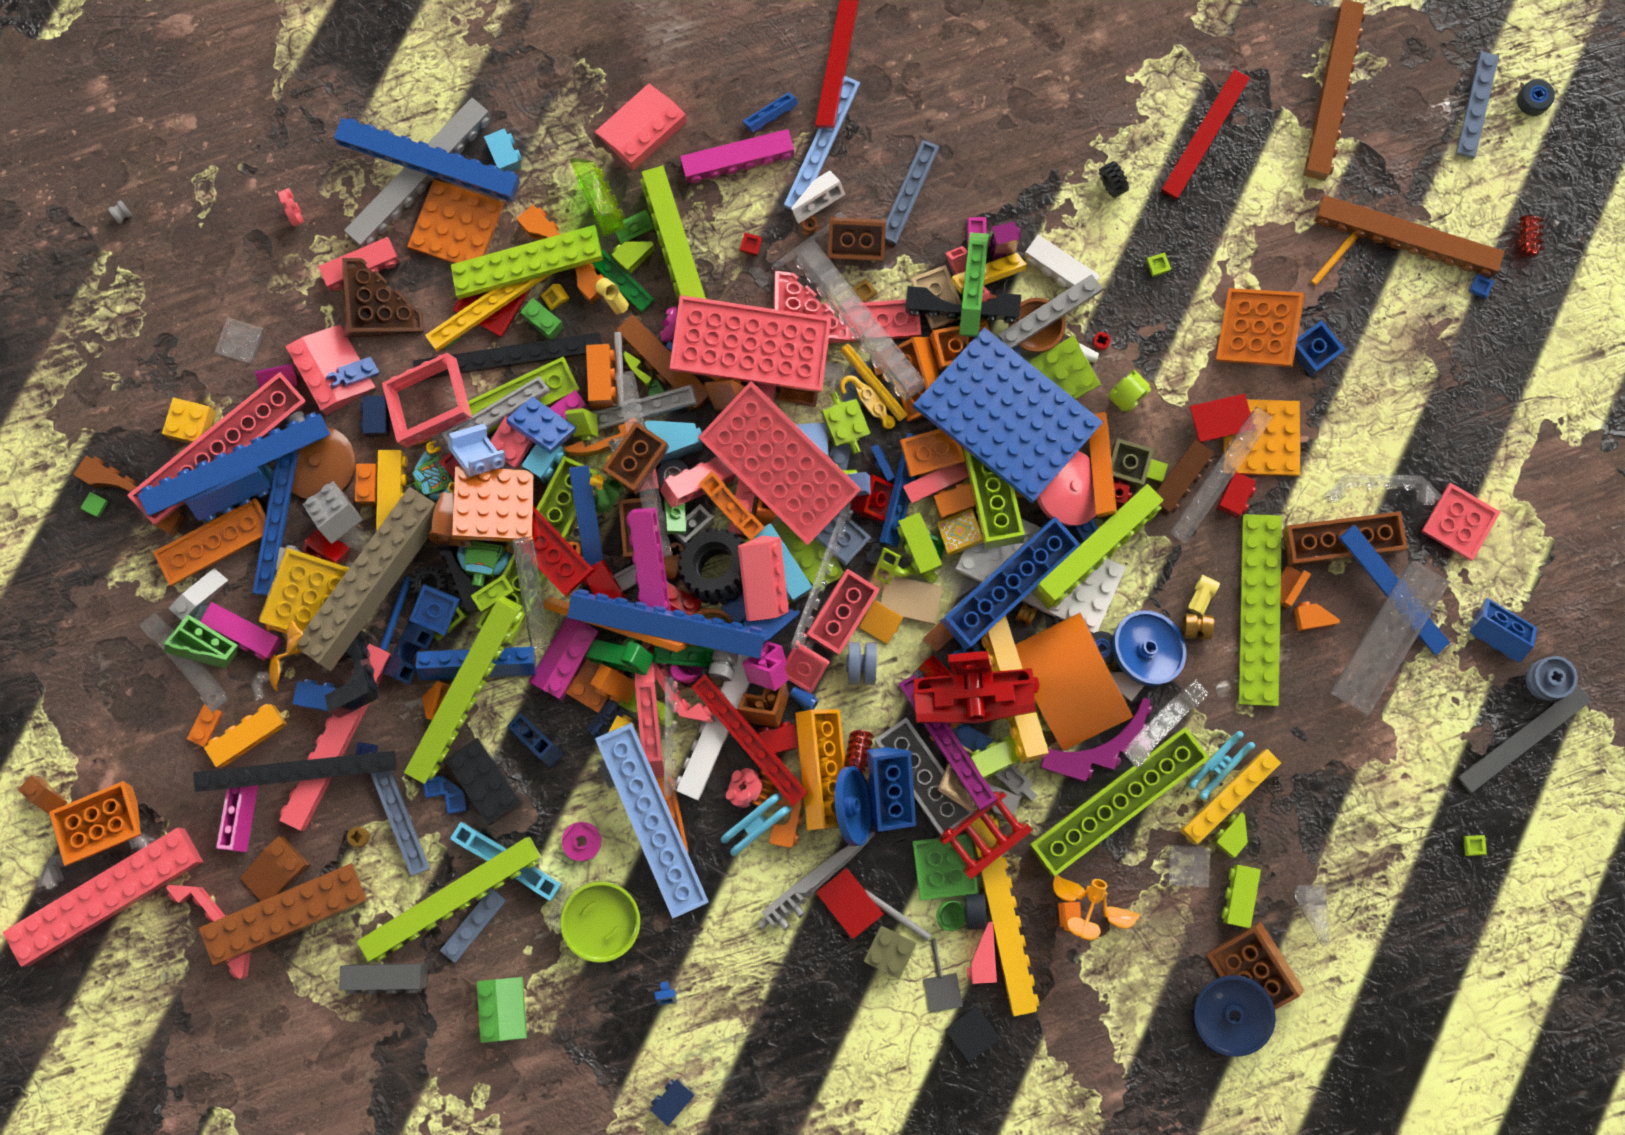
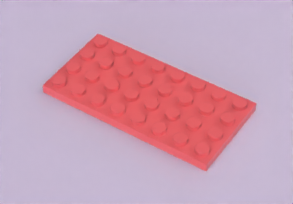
M680 295L669 370L821 393L831 318Z
M751 381L698 437L807 545L862 490Z

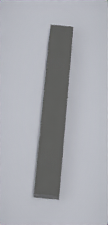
M1576 686L1571 694L1560 698L1457 778L1468 792L1472 793L1591 702L1590 698L1580 686Z

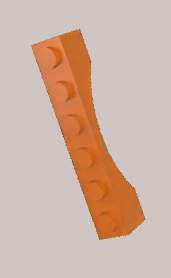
M534 204L516 218L520 227L530 238L542 240L560 235L558 226L553 221L549 222L545 218L547 215L542 208L539 207L537 209ZM592 263L575 267L579 292L591 305L602 296L596 290V283L601 278H604L603 275L600 274L598 276L594 271L596 269Z

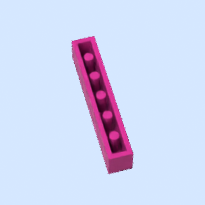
M789 129L680 157L686 182L698 183L702 179H715L726 173L734 174L741 169L751 170L757 165H770L773 161L777 160L787 161L794 156V148Z
M656 507L634 509L628 513L627 524L631 529L630 544L634 549L632 560L637 570L635 581L639 584L638 601L646 603L649 607L662 606L666 610L671 611Z

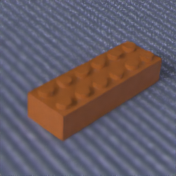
M1401 511L1287 525L1282 529L1288 567L1355 559L1339 539L1352 525H1356L1379 555L1401 553L1408 549Z

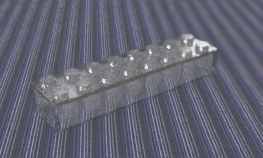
M1410 561L1330 694L1369 716L1450 581L1419 562Z

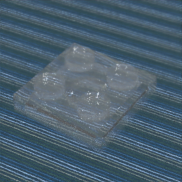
M227 317L215 353L252 365L265 330L261 327Z
M1170 845L1168 885L1209 888L1210 848Z

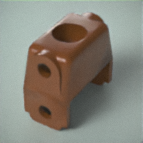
M440 493L433 513L432 530L429 531V540L446 546L471 547L473 540L452 539L454 494Z

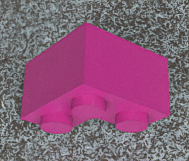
M767 642L763 645L760 659L748 657L742 662L748 682L776 691L788 681L784 668L788 664L781 645Z

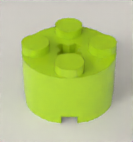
M1133 369L1127 377H1124L1107 394V397L1122 412L1125 411L1127 413L1138 404L1137 399L1140 400L1142 397H1145L1152 389L1149 387L1150 384Z

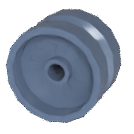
M849 642V653L847 654L846 663L848 685H858L860 673H864L865 685L876 684V643L866 642L864 654H861L860 643Z
M1551 656L1531 664L1527 670L1525 680L1527 688L1532 695L1540 700L1551 701L1571 694L1577 686L1578 676L1575 667L1570 661L1564 657Z

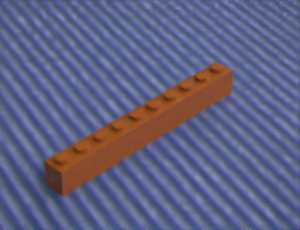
M1343 0L1338 8L1303 176L1325 181L1333 173L1334 164H1332V160L1336 157L1338 147H1335L1341 136L1339 126L1343 123L1345 117L1343 107L1347 105L1349 96L1346 93L1352 83L1350 73H1353L1356 62H1353V59L1359 50L1357 40L1361 38L1363 31L1360 25L1361 22H1364L1366 11H1364L1365 4Z
M1324 195L1319 201L1314 222L1323 227L1330 226L1336 228L1339 232H1355L1354 235L1359 238L1366 237L1372 239L1375 243H1385L1394 249H1404L1413 255L1420 254L1426 256L1429 260L1443 261L1446 265L1459 266L1469 272L1475 271L1484 277H1493L1499 272L1504 255V250Z

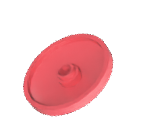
M1078 451L1037 498L1040 508L1047 517L1052 519L1056 516L1064 526H1078L1096 516L1091 458L1084 453Z

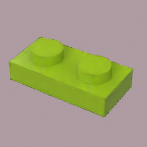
M502 575L471 595V597L483 613L494 606L501 596L508 597L515 591L505 575Z

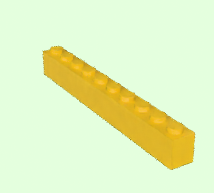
M990 815L989 817L999 829L997 818L994 819L993 815ZM981 818L970 824L987 847L992 848L997 844V839ZM973 842L976 857L978 859L980 856H982L980 854L981 851ZM1001 855L983 869L980 875L990 919L993 922V933L1013 1016L1036 1012L1037 1006L1040 1005L1037 994H1033L1032 987L1035 986L1033 975H1029L1028 972L1030 960L1023 950V947H1026L1024 935H1020L1019 927H1022L1020 917L1015 915L1014 908H1017L1015 896H1011L1010 888H1013L1010 876L1007 877L1005 869H1008L1006 857L1002 858Z

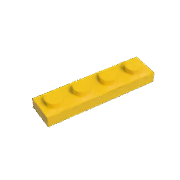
M1018 253L987 263L985 266L984 285L1024 271L1027 264ZM966 272L952 276V283L960 294L964 292Z

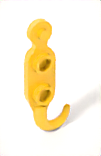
M849 375L842 379L840 389L843 394H846L845 384L852 382L856 387L859 400L870 414L880 418L885 429H891L895 426V419L887 415L885 403L873 388L861 382L856 376Z

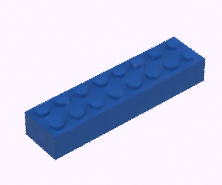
M1055 516L939 621L965 650L970 648L1080 546V543Z

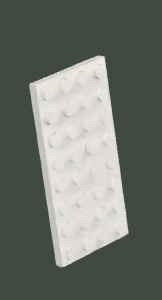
M1021 519L1025 533L1023 543L987 550L984 543L966 549L955 571L982 582L1034 535L1040 527ZM1107 559L1098 570L1094 569L1091 576L1084 583L1081 582L1071 595L1067 594L1066 598L1063 599L1064 601L1057 608L1052 606L1048 610L1032 594L1035 588L1021 602L1051 616L1055 615L1062 621L1081 612L1091 634L1098 631L1126 567Z

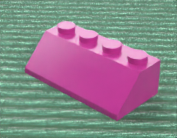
M566 616L537 666L536 675H532L529 683L563 701L567 690L586 661L585 656L594 639L598 640L601 635L600 632L579 620L567 618Z

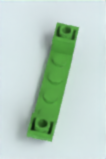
M970 232L959 336H979L989 234Z

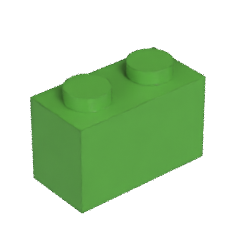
M533 298L520 312L523 319L549 340L554 339L564 328L561 320Z

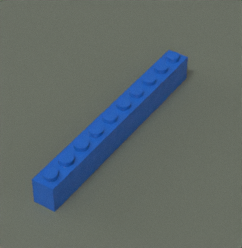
M341 118L334 135L336 143L340 146L512 203L520 185L517 174L510 170L505 172L491 164L488 166L483 165L479 160H468L461 154H450L443 148L436 147L435 149L429 147L425 142L419 141L417 143L407 136L401 135L399 137L389 130L381 131L370 124L362 125L352 118H348V120Z
M313 412L305 416V420L300 423L295 420L287 424V428L282 431L277 428L268 433L269 436L262 439L259 436L250 441L251 444L244 447L241 444L232 449L233 452L226 455L223 452L214 456L215 460L208 463L205 460L196 464L197 468L189 471L187 468L178 472V477L171 479L167 477L160 480V485L152 488L149 485L140 489L141 493L137 495L147 515L152 516L251 469L266 465L330 436V432L321 414L316 415Z
M582 589L572 593L567 618L759 659L766 631H762V628L756 626L748 628L743 627V624L738 622L724 623L722 619L712 618L710 620L700 614H693L691 616L681 610L668 611L662 606L649 607L643 602L630 603L624 598L612 599L608 598V595L601 593L593 595L589 594V591Z

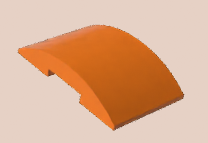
M1081 612L1015 644L1022 669L1032 668L1033 677H1037L1039 680V690L1037 693H1034L1035 700L1063 751L1133 717Z

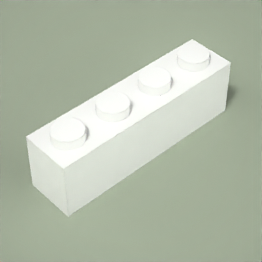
M1040 235L1036 236L1024 255V259H1026L1025 261L1029 265L1038 267L1044 275L1053 277L1062 287L1071 288L1091 274L1097 282L1100 278L1099 274Z

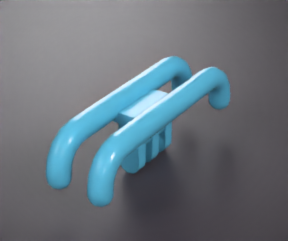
M1238 731L1232 735L1188 783L1190 789H1195L1209 771L1215 775V778L1200 793L1201 800H1206L1210 793L1237 764L1255 748V744L1249 742L1232 759L1229 756H1224L1243 738V732Z
M778 792L772 795L721 837L722 843H728L741 830L745 829L748 833V836L730 850L732 856L738 855L740 851L792 811V807L786 805L769 819L764 814L761 815L782 799L781 793Z

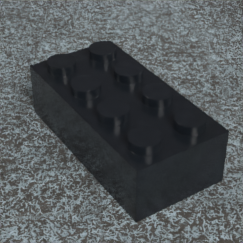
M474 739L445 759L487 825H493L523 804L481 739Z

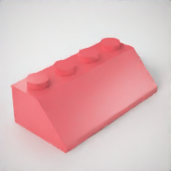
M760 536L739 545L738 553L746 621L777 618L788 613L789 605L781 538Z

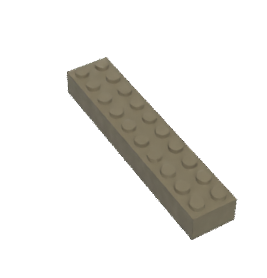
M411 487L406 490L302 632L303 635L295 647L318 664L332 671L428 539L429 531L432 530V518L436 503Z

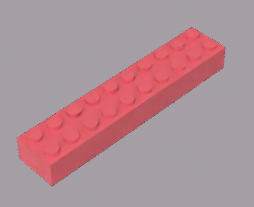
M279 372L127 496L157 526L183 505L185 501L152 516H148L137 495L141 493L140 489L149 485L152 488L160 485L159 481L167 477L171 479L178 477V472L187 468L189 471L197 468L196 464L205 460L208 463L215 460L214 456L223 452L226 455L233 452L232 449L241 444L244 447L251 444L250 441L259 436L262 439L269 435L270 431L275 430L290 415L301 409L306 404L305 399Z
M176 828L2 933L20 966H31L203 863V860L185 828Z

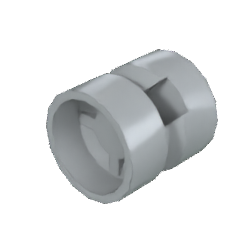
M714 649L712 655L714 662L710 664L708 676L722 681H732L735 671L732 667L737 664L739 654Z

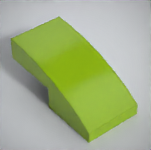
M625 351L623 355L630 371L649 389L653 383L652 378L640 370L642 367L641 361Z

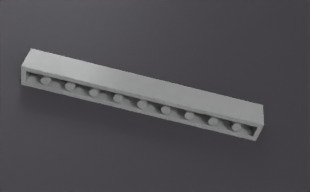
M471 98L428 142L429 147L435 149L440 147L446 150L447 153L460 154L464 150L465 145L476 138L480 129L485 128L489 124L491 119L489 112L475 99ZM404 167L344 230L345 233L361 248L374 243L380 234L387 231L388 225L392 221H396L405 208L412 205L414 198L418 194H422L426 190L427 185L437 178Z

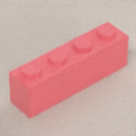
M386 237L318 267L329 290L339 291L343 289L342 258H362L367 262L366 266L373 273L376 271L379 273L383 269L394 268L400 261L392 242Z
M716 456L705 464L703 462L699 463L693 469H685L679 475L667 477L663 481L660 492L671 508L706 494L698 483L711 471L725 485L732 483L737 475Z

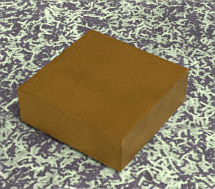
M867 279L851 288L852 293L860 303L867 302L877 295V292Z

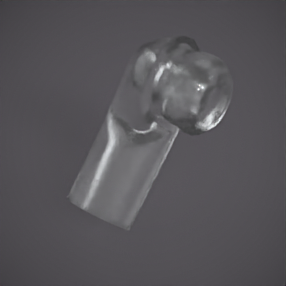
M258 672L251 684L255 700L265 698L262 685L270 679L267 672Z

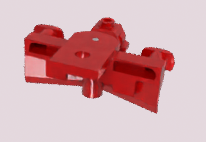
M988 651L949 654L948 660L953 675L914 679L913 698L915 701L917 723H983L1036 713L1034 693L1038 692L1040 684L1038 678L1033 677L1032 668L993 672Z

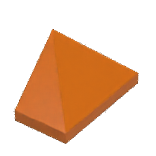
M437 681L421 697L427 719L433 720L451 686L450 684Z

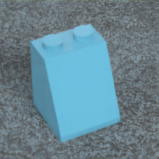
M645 421L646 428L669 445L668 451L659 462L660 465L667 460H676L703 450V442L698 438L702 432L700 428L696 429L694 423Z

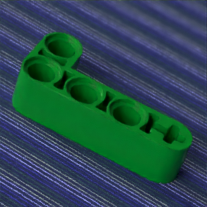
M594 639L585 658L598 665L602 663L607 667L647 675L654 656L641 645L634 642H628L627 646H621Z

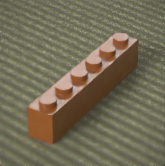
M633 314L616 329L617 332L622 334V344H628L632 348L630 350L636 358L641 357L645 361L643 363L649 371L654 370L658 374L656 376L662 384L667 383L671 387L669 390L688 385L693 386L697 404L686 407L688 410L693 409L697 412L710 400L705 386L693 374L669 370L672 353Z

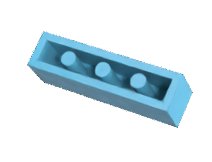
M770 523L753 539L760 536L779 537V535ZM781 540L787 600L791 599L792 602H795L812 591L813 587Z

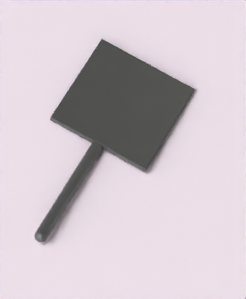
M933 938L931 941L938 976L924 979L929 1011L931 1013L963 1007L957 973L942 975L936 941Z

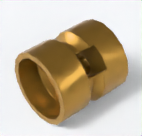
M1184 614L1182 623L1183 638L1195 639L1198 636L1200 640L1212 639L1214 631V618L1212 615L1197 617L1196 614Z

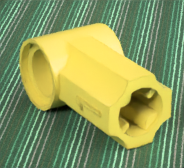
M608 278L598 280L596 283L597 292L602 295L615 314L624 313L628 309L629 304L620 293L618 286Z
M1201 575L1187 609L1197 615H1204L1220 583Z

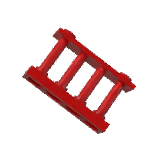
M1002 791L993 792L997 798L996 803L981 812L977 809L953 829H946L939 839L944 845L948 842L952 845L966 864L963 872L969 879L975 877L1033 831L1029 824L1025 822L1018 823L1003 803L1002 799L1007 795ZM994 805H996L1012 826V832L1007 836L1001 833L986 813ZM979 817L997 839V844L992 848L986 846L970 825ZM965 830L981 851L980 854L982 856L977 860L971 859L955 836L961 831Z

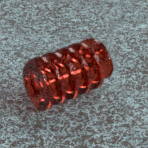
M1535 215L1522 216L1519 218L1521 220L1519 223L1521 227L1519 230L1521 235L1519 237L1521 242L1519 244L1521 249L1519 254L1524 257H1534L1539 255V251L1544 250L1543 246H1539V244L1544 243V239L1539 238L1544 236V232L1539 231L1544 229V225L1539 224L1544 221V218Z
M854 730L849 734L844 767L856 766L862 773H865V767H868L867 750H870V746L873 744L871 740L874 738L873 733L866 730Z

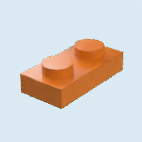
M204 704L187 739L206 747L224 712Z

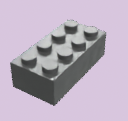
M428 963L340 966L339 990H345V994L362 993V990H365V994L382 993V990H386L387 994L402 992V989H406V993L422 992V988H427Z

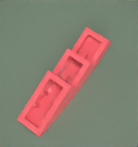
M966 461L941 468L903 486L911 505L936 494L938 491L947 490L969 479Z

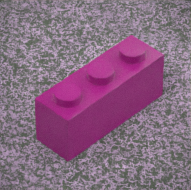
M1014 221L992 227L988 240V250L992 262L1012 255L1017 250L1021 232L1020 228L1016 227Z

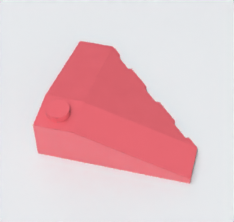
M775 271L773 309L831 318L828 344L849 342V324L845 320L841 322L835 317L836 311L826 302L822 305L816 299L817 294L808 286L804 288L797 281L799 277L794 273Z

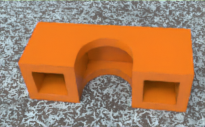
M782 794V799L778 801V805L783 807L790 805L792 807L790 812L791 818L784 825H773L769 844L792 849L793 845H797L799 838L796 829L797 825L801 826L803 814H800L801 806L805 807L804 797L796 805L792 806Z

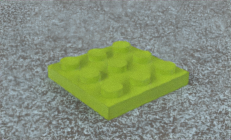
M1074 335L1057 344L1051 350L1028 361L1075 400L1101 386L1099 379Z

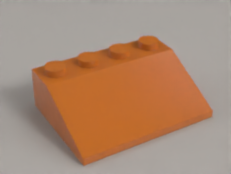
M124 781L49 812L64 866L71 865L141 835L138 803L133 786Z

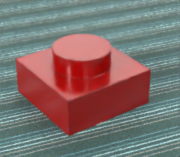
M745 232L739 249L740 252L758 257L763 237Z

